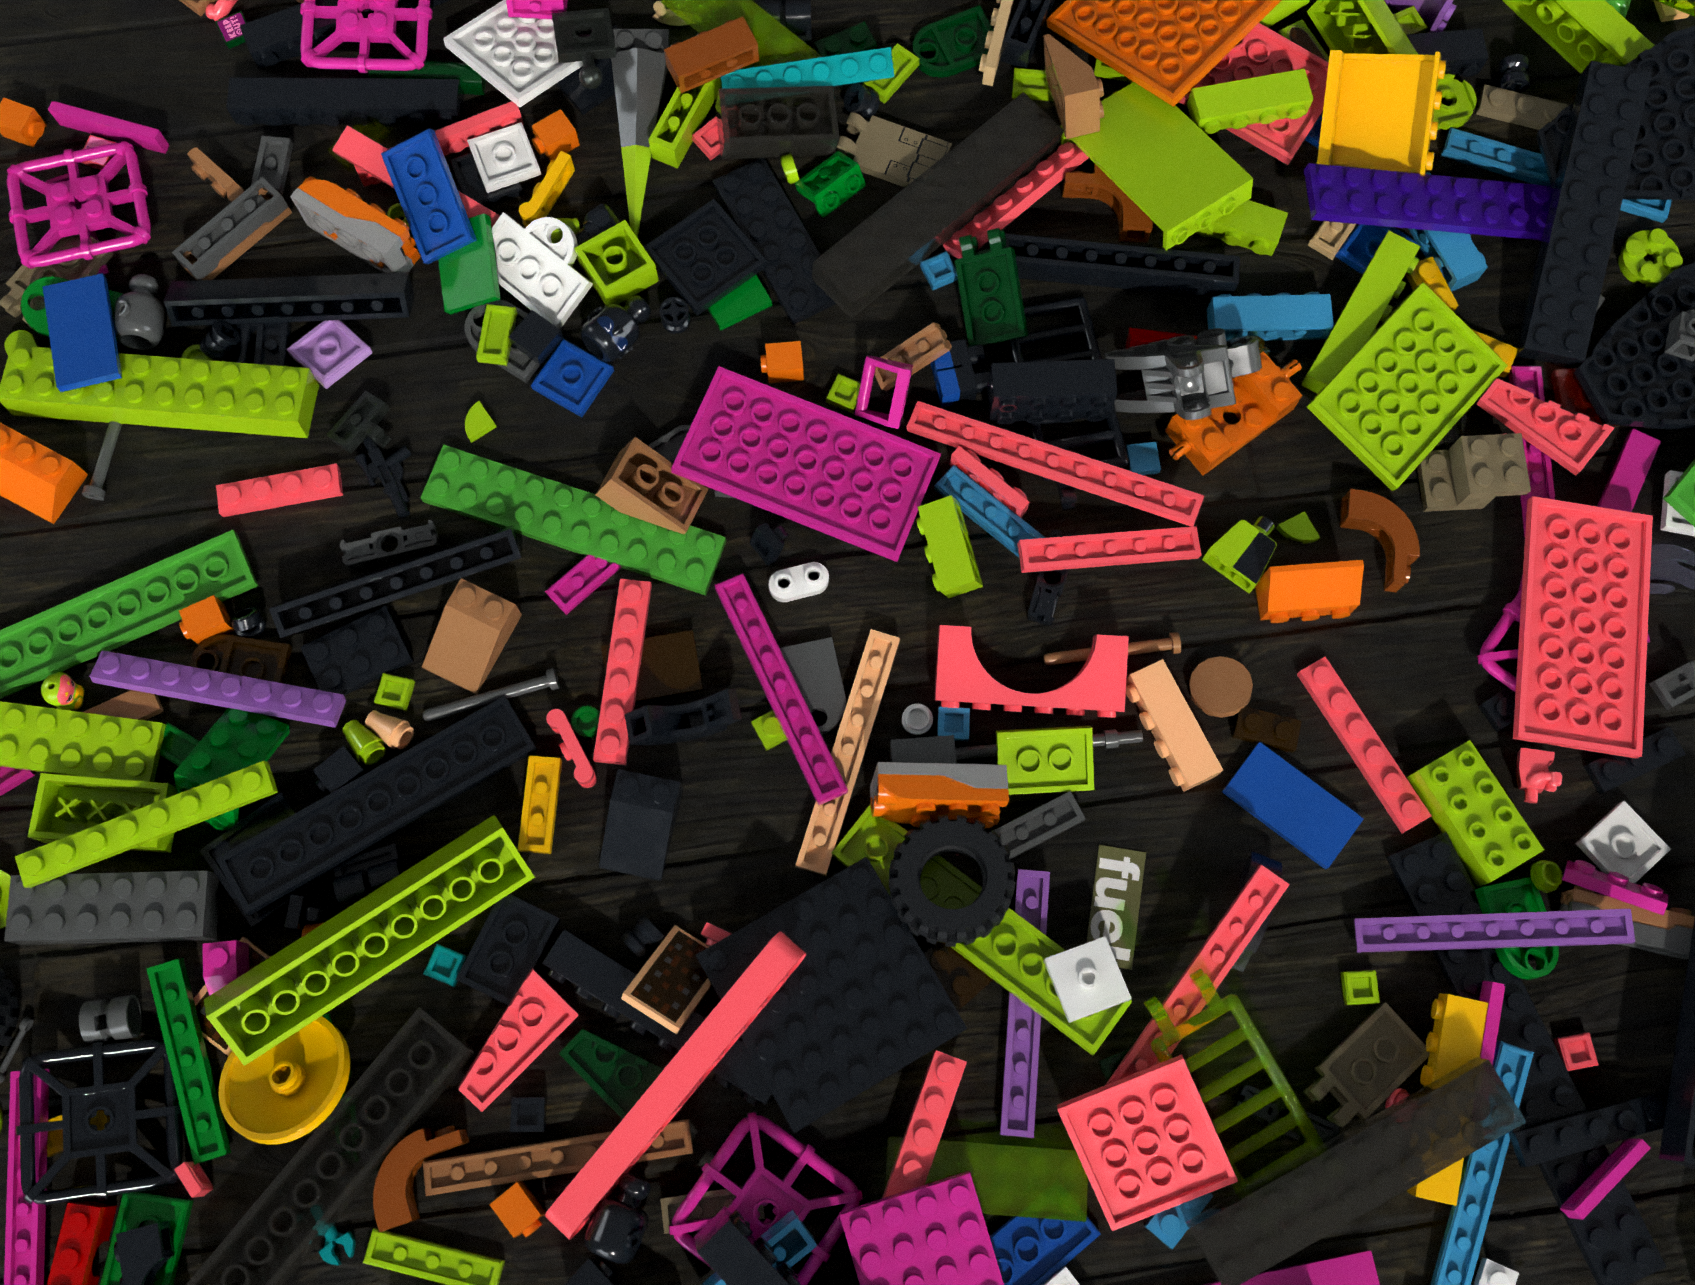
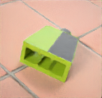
M1260 516L1254 525L1241 519L1210 547L1202 560L1250 594L1259 582L1277 546V543L1268 537L1275 525L1264 516Z

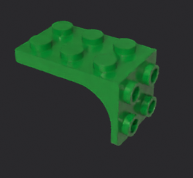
M228 708L174 772L177 794L256 763L268 761L289 735V725L264 714ZM239 808L205 820V822L210 823L217 830L227 831L239 822Z

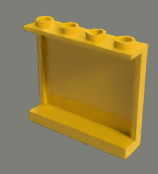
M1330 50L1317 164L1419 173L1420 176H1425L1427 170H1432L1434 152H1429L1430 141L1436 140L1438 122H1433L1434 110H1440L1442 91H1437L1438 79H1444L1446 60H1441V53L1435 52V55L1343 53L1342 50Z

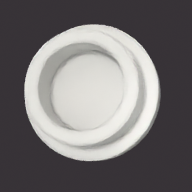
M912 704L902 714V725L910 734L922 735L932 726L933 715L925 705Z

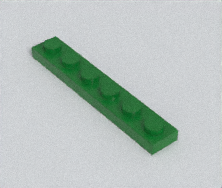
M184 958L146 968L193 1162L198 1164L231 1153L230 1144Z

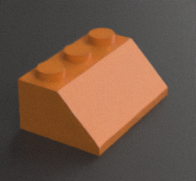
M0 423V496L55 524L88 474L72 460Z
M1363 560L1269 567L1255 586L1260 620L1270 619L1271 623H1283L1289 621V618L1301 617L1302 621H1312L1319 619L1323 615H1331L1333 619L1350 616V613L1360 605L1364 571Z

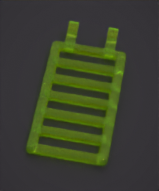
M1199 969L1189 976L1201 993L1208 1008L1174 1027L1163 1005L1155 996L1144 1002V1005L1162 1033L1161 1036L1152 1041L1151 1048L1160 1063L1173 1058L1167 1049L1169 1046L1231 1010L1240 1027L1185 1059V1062L1191 1073L1248 1039L1257 1056L1200 1089L1199 1094L1203 1102H1208L1263 1068L1274 1084L1213 1120L1212 1123L1217 1134L1279 1097L1283 1099L1290 1111V1114L1228 1151L1223 1145L1238 1179V1182L1231 1185L1255 1224L1261 1225L1340 1177V1171L1239 997L1235 994H1230L1221 999L1208 975L1202 969ZM1298 1126L1307 1140L1306 1143L1243 1179L1235 1165L1237 1161L1294 1127ZM1315 1154L1324 1171L1260 1208L1252 1191Z

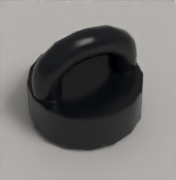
M256 606L237 611L229 620L239 637L255 638L262 634L266 628L264 617ZM257 626V628H255V629L252 630V631H248V632L245 631V630H248V629H251V628Z

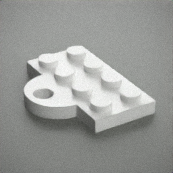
M503 212L492 227L498 283L530 310L535 311L561 329L593 285V283L572 267L577 257L574 250L578 246L576 236L568 225L555 218H539L524 228ZM556 229H561L563 232L561 241L553 244L551 241L552 232Z

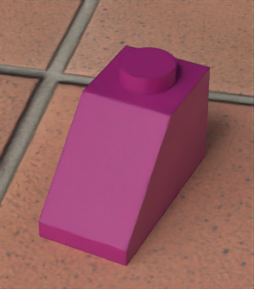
M231 940L203 944V979L209 996L249 971L248 943Z

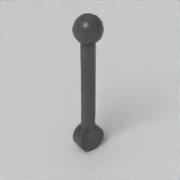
M25 1017L20 1023V1030L0 1066V1083L5 1080V1071L23 1037L33 1026L34 1021L28 1017Z

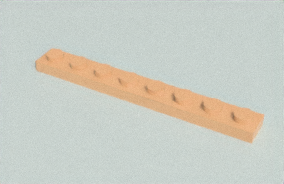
M870 630L831 752V756L848 792L819 806L817 801L815 802L795 865L797 868L823 876L827 875L832 859V851L835 849L900 643L899 637Z

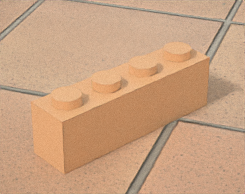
M1159 660L1130 674L1126 680V695L1132 703L1136 702L1141 711L1139 714L1141 723L1147 731L1151 730L1156 739L1154 741L1155 749L1159 756L1166 758L1170 765L1169 774L1174 784L1181 786L1183 792L1219 775L1223 768L1164 660Z

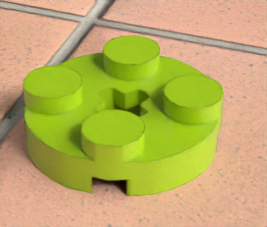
M1445 74L1444 79H1438L1437 91H1442V98H1445L1446 101H1452L1450 106H1446L1441 102L1440 110H1434L1433 122H1438V130H1449L1450 127L1456 129L1464 125L1470 119L1477 103L1476 94L1472 86L1465 80L1461 83L1459 80L1454 79L1455 75Z
M1659 228L1652 231L1643 230L1631 235L1622 245L1621 254L1618 256V265L1623 275L1635 284L1637 282L1647 284L1645 287L1655 288L1683 263V258L1677 245L1668 237L1664 230ZM1647 254L1651 255L1654 258L1655 264L1652 261L1646 262L1644 257Z

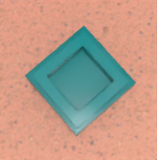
M436 944L423 974L455 987L458 982L456 978L467 956Z

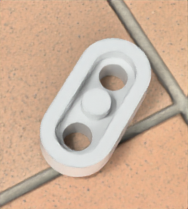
M810 562L776 571L770 577L769 591L771 596L779 602H789L817 595L827 588L829 573L826 567L818 562ZM810 573H817L819 578L813 581L808 578V575ZM782 580L790 583L787 588H781L778 584Z

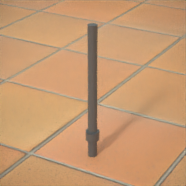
M1116 729L1103 730L1102 734H1093V747L1104 746L1105 749L1118 748L1119 744L1143 742L1142 730L1117 732ZM996 744L955 748L956 760L997 756Z

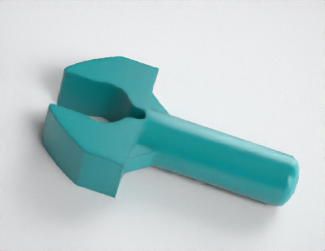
M323 1203L313 1205L310 1211L326 1239L324 1248L318 1252L323 1261L332 1265H341L338 1256L334 1252L335 1242L342 1244L346 1254L351 1258L355 1252L356 1240L351 1231L346 1234L337 1231Z

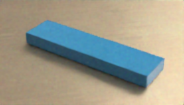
M955 465L934 486V490L944 498L952 495L960 503L961 510L966 516L1017 557H1019L1017 546L1019 540L1045 538Z

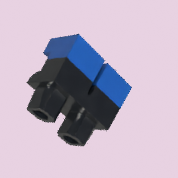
M965 339L951 341V350L930 363L941 408L952 406L953 402L967 398L968 400H975L977 393L987 390L990 376L989 371L973 372L972 368L973 365L985 362L982 344L967 346Z

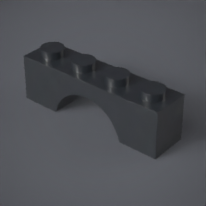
M170 1221L155 1223L116 1234L117 1242L114 1245V1254L116 1260L120 1263L122 1273L119 1285H154L155 1278L161 1267L175 1256Z

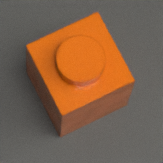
M3 98L0 103V134L5 138L34 147L37 140L43 135L47 124L34 108Z
M561 109L532 125L535 136L532 139L533 145L540 155L545 153L550 162L557 158L560 151L568 153L580 146L576 129Z
M801 341L765 344L766 355H760L762 373H768L769 383L804 380Z
M214 595L179 610L182 618L179 626L186 639H192L199 645L212 636L226 635L234 631L229 621L230 616L225 604Z
M523 1181L516 1182L489 1204L513 1238L520 1236L522 1233L527 1238L543 1225L539 1219L546 1212Z

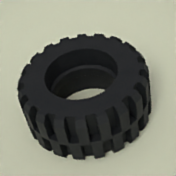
M948 815L938 816V820L935 822H931L929 819L920 822V827L917 830H909L905 834V840L902 843H898L890 864V898L898 912V917L902 923H907L914 935L917 937L922 935L927 938L926 942L935 945L937 941L945 943V947H955L956 943L964 942V945L974 943L978 937L984 938L989 935L992 929L1003 920L1015 889L1014 863L1010 862L1009 857L1011 853L1008 847L1000 844V836L994 830L989 833L984 829L985 824L978 820L975 821V824L967 822V816L957 815V820H949ZM946 853L959 854L970 859L979 868L982 875V890L978 898L971 905L961 909H946L935 905L924 895L920 882L921 872L925 864L933 857Z

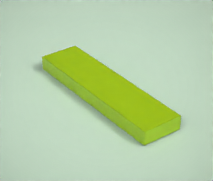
M373 1228L363 1263L446 1285H499L505 1260L391 1231L379 1232L378 1228Z

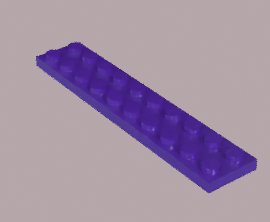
M1308 163L1304 169L1311 220L1542 240L1553 194L1551 186L1430 174L1420 176L1419 173Z

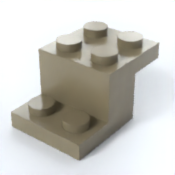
M1521 433L1461 436L1449 450L1431 451L1417 466L1423 512L1483 509L1496 496L1527 495L1531 491Z

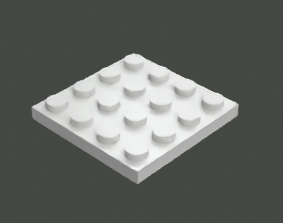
M506 0L499 2L444 37L447 49L518 107H522L583 66L582 61L559 63L552 19L509 17ZM580 34L578 36L587 37L589 34Z

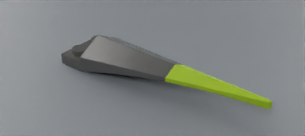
M612 29L616 58H611L629 221L630 228L637 238L651 160L648 139L657 125L668 69L664 49L668 48L670 44L669 29Z

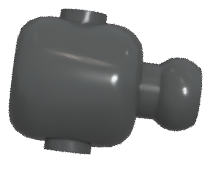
M137 274L129 282L131 292L122 294L116 300L113 321L116 340L120 344L132 349L148 350L156 347L164 335L166 314L163 303L154 297L159 291L157 280L149 275Z

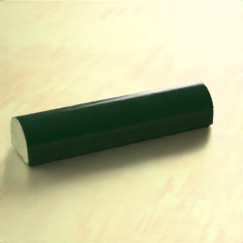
M371 56V58H382V59H406V58H392V57ZM425 60L423 62L425 66L420 70H368L369 78L459 79L464 94L484 95L486 80L466 63Z

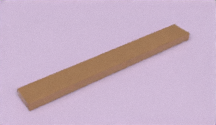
M690 1120L669 1122L637 1162L694 1153ZM613 1131L423 1161L425 1194L430 1196L580 1172Z

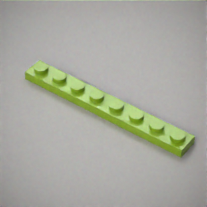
M262 761L15 856L24 888H32L278 793L269 762Z

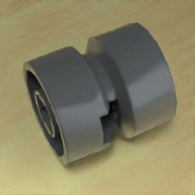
M136 995L113 997L110 1002L107 999L85 1001L81 1006L79 1028L83 1041L86 1044H93V1042L99 1041L109 1042L112 1037L115 1040L137 1038L142 1030V1009Z

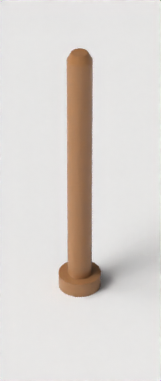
M1178 632L1169 633V638L1128 643V655L1171 650L1172 654L1181 653V640ZM1091 648L1047 653L1043 656L1044 664L1056 665L1086 661Z

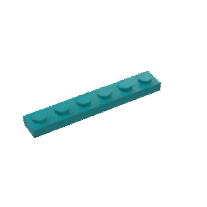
M891 47L739 69L722 76L721 82L724 102L727 103L895 77Z

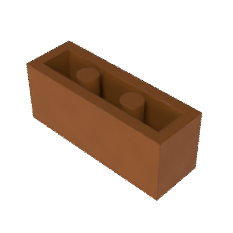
M743 16L735 20L726 21L723 25L709 31H702L695 37L683 42H676L664 49L667 68L680 93L689 91L759 61L758 43Z

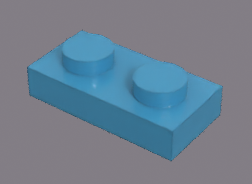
M1208 1193L1152 1215L1144 1224V1227L1173 1250L1212 1199L1213 1195Z

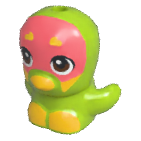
M58 672L50 674L44 679L41 686V694L44 700L54 705L56 709L73 711L81 708L83 704L84 688L76 684L66 673Z

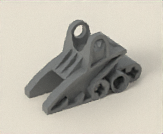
M1221 328L1202 331L1198 334L1197 339L1191 335H1182L1104 353L1105 359H1115V369L1142 371L1145 389L1117 395L1114 401L1116 412H1176L1185 420L1205 418L1212 414L1211 408L1236 404L1233 377L1251 374L1262 368L1258 337L1242 336L1226 340L1225 330Z

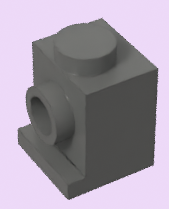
M1695 310L1682 311L1670 322L1664 353L1690 361L1695 360Z

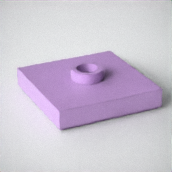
M340 320L322 321L286 349L297 363L303 368L311 370L314 378L325 389H328L372 354L370 347Z

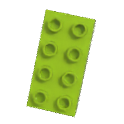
M1317 0L1307 11L1330 50H1342L1343 53L1418 55L1384 0Z
M1471 740L1406 777L1442 833L1447 832L1462 864L1477 887L1496 880L1544 851Z
M40 773L27 837L43 843H51L176 795L177 790L175 786L169 783ZM175 832L130 850L171 853Z

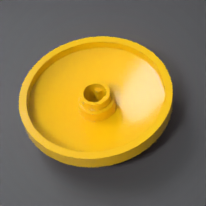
M321 1016L245 1066L235 1053L231 1051L223 1067L219 1082V1104L228 1124L245 1138L267 1145L294 1141L317 1128L335 1109L348 1083L351 1064L350 1052L343 1034L329 1020Z

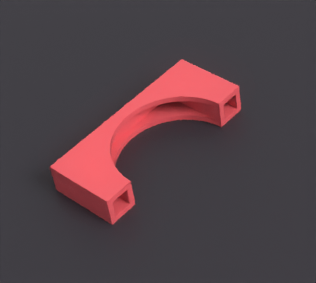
M939 625L934 701H941V707L959 708L960 702L972 703V709L991 710V704L1003 705V711L1022 712V706L1035 707L1034 713L1053 714V708L1066 709V715L1084 716L1085 710L1097 711V717L1116 718V712H1125L1129 636L1094 635L1089 656L1084 666L1073 679L1055 690L1030 694L1007 688L987 673L975 653L971 627Z

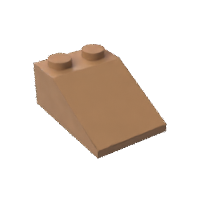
M1050 34L1043 35L1046 81L1066 139L1099 132L1100 119L1104 118V109L1100 97L1104 96L1101 79H1096L1092 67Z
M634 437L618 453L595 495L620 513L685 534L708 488L671 473L672 462Z
M461 578L445 605L422 668L477 695L520 620L521 612L516 604Z

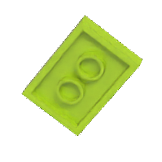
M1091 726L996 731L997 765H1007L1009 795L1094 790L1093 733Z

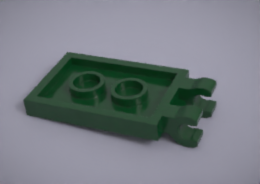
M1000 228L987 231L990 249L978 251L977 238L972 237V235L959 237L963 258L955 260L968 345L982 344V346L1028 337L1015 251L1012 247L1005 248L1006 236L1004 230H1000Z

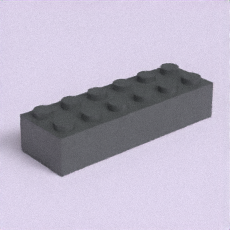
M210 871L65 874L32 888H24L21 876L11 875L4 941L20 945L216 940L220 880L215 873Z

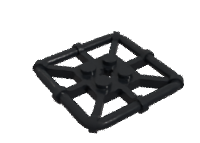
M144 1039L104 1044L103 1041L93 1042V1046L43 1051L31 1057L26 1056L21 1062L23 1066L19 1075L20 1126H16V1135H20L21 1186L25 1195L24 1200L30 1205L33 1202L48 1205L97 1198L98 1201L108 1200V1196L159 1189L170 1183L175 1184L179 1179L174 1169L181 1165L180 1114L182 1113L164 1040ZM154 1052L128 1082L104 1083V1058ZM163 1058L165 1107L137 1111L136 1087ZM93 1059L94 1086L69 1089L42 1066ZM34 1074L62 1096L63 1120L35 1124ZM99 1110H104V1115L110 1116V1122L105 1123L103 1130H98L97 1125H91L90 1123L91 1118L96 1117ZM165 1116L167 1166L138 1144L137 1120ZM63 1129V1154L36 1183L35 1133ZM131 1151L158 1172L159 1175L108 1182L107 1154ZM96 1156L97 1184L45 1190L71 1159Z

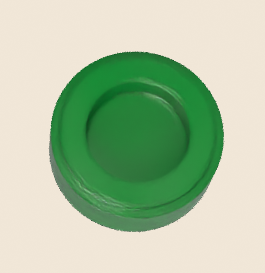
M592 706L578 708L571 718V725L575 733L587 739L597 736L600 712Z

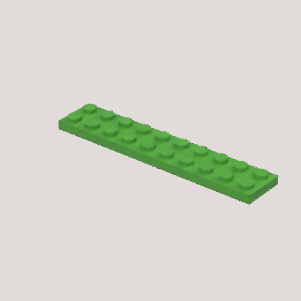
M443 445L421 495V500L424 503L500 528L513 526L515 533L584 556L592 555L595 558L607 560L608 563H616L623 569L705 596L727 541L724 536L694 526H689L685 534L620 513L593 493Z
M234 530L228 531L0 630V699L40 682L50 674L63 672L100 655L102 650L111 651L182 620L179 610L214 595L223 602L257 587L258 583L238 534Z

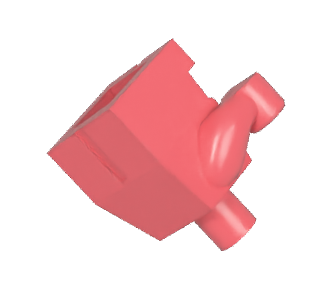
M1520 748L1518 751L1515 772L1518 789L1525 791L1524 802L1537 803L1538 793H1542L1543 790L1555 792L1557 786L1562 784V774L1560 772H1549L1548 766L1554 761L1555 752Z

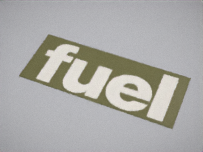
M1099 845L1086 943L1106 936L1118 967L1132 970L1146 852Z

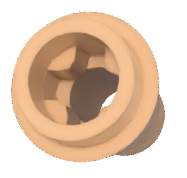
M376 710L370 712L365 720V726L371 729L392 749L405 748L413 738L414 729L406 720L382 714Z

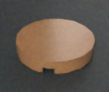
M1222 656L1208 658L1198 664L1191 674L1189 683L1191 700L1207 715L1220 718L1234 716L1249 703L1253 689L1251 675L1245 666L1233 658Z

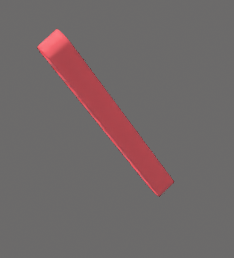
M782 931L778 932L768 942L548 1209L545 1217L569 1240L584 1227L595 1212L599 1202L612 1193L622 1176L631 1170L803 961L806 952Z

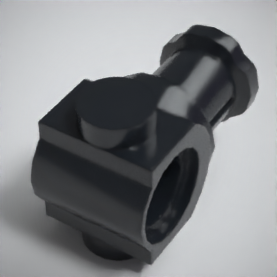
M601 203L586 214L582 223L584 228L575 233L578 246L620 223V220L608 204L603 205Z

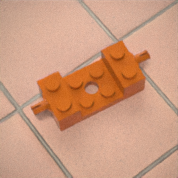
M1264 351L1261 352L1262 368L1259 371L1233 379L1236 404L1211 408L1212 414L1201 419L1185 420L1178 414L1171 418L1165 432L1174 441L1176 446L1169 449V454L1173 456L1174 460H1178L1185 454L1204 476L1294 410L1303 395L1291 383L1290 377L1302 369L1301 364H1297L1298 361L1293 359L1289 364L1280 368ZM1227 412L1234 413L1238 418V423H1227L1223 418V414Z

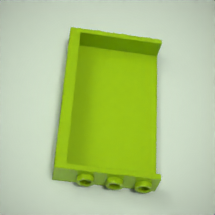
M1135 82L1121 90L1115 91L1111 96L1101 101L1104 109V118L1100 119L1099 132L1066 139L1061 125V145L1066 142L1075 143L1163 231V248L1166 251L1176 244H1182L1189 236L1199 230L1206 229L1213 221L1223 215L1230 214L1236 207L1251 199L1253 177L1176 105L1174 107Z

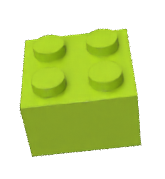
M626 220L574 248L579 266L589 281L593 283V287L605 305H618L659 281L654 262Z

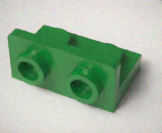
M840 151L834 153L794 183L798 193L812 201L818 214L823 218L866 185L859 164Z

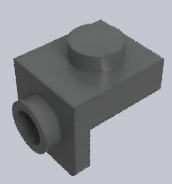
M1695 660L1649 683L1666 710L1695 696Z

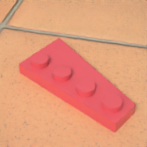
M1496 378L1476 403L1477 406L1512 431L1521 433L1522 438L1575 476L1581 472L1614 430V427L1610 425H1599L1590 421V417L1579 412L1573 414L1560 408V404L1553 401L1545 402L1535 398L1534 393Z
M533 968L529 971L458 1086V1090L481 1112L579 1016L578 1012Z

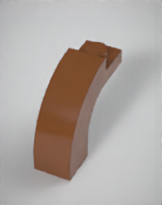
M1094 164L1092 173H1085L1083 171L1065 173L1062 197L1096 199L1106 203L1117 215L1119 221V241L1148 242L1153 229V221L1096 164Z
M1350 489L1342 498L1340 527L1365 531L1380 542L1386 556L1384 591L1396 593L1409 582L1411 575L1410 565L1420 557L1419 540L1414 526L1406 514L1385 497L1368 491Z
M454 1125L434 1132L436 1138L433 1139L430 1128H422L406 1136L390 1151L378 1171L373 1191V1209L379 1232L420 1219L413 1194L414 1179L419 1168L422 1166L423 1161L428 1160L432 1156L469 1143L466 1129L455 1131Z

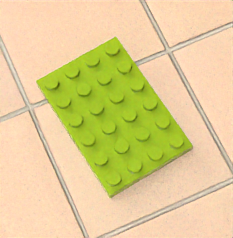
M1422 282L1306 407L1393 491L1399 488L1508 365Z

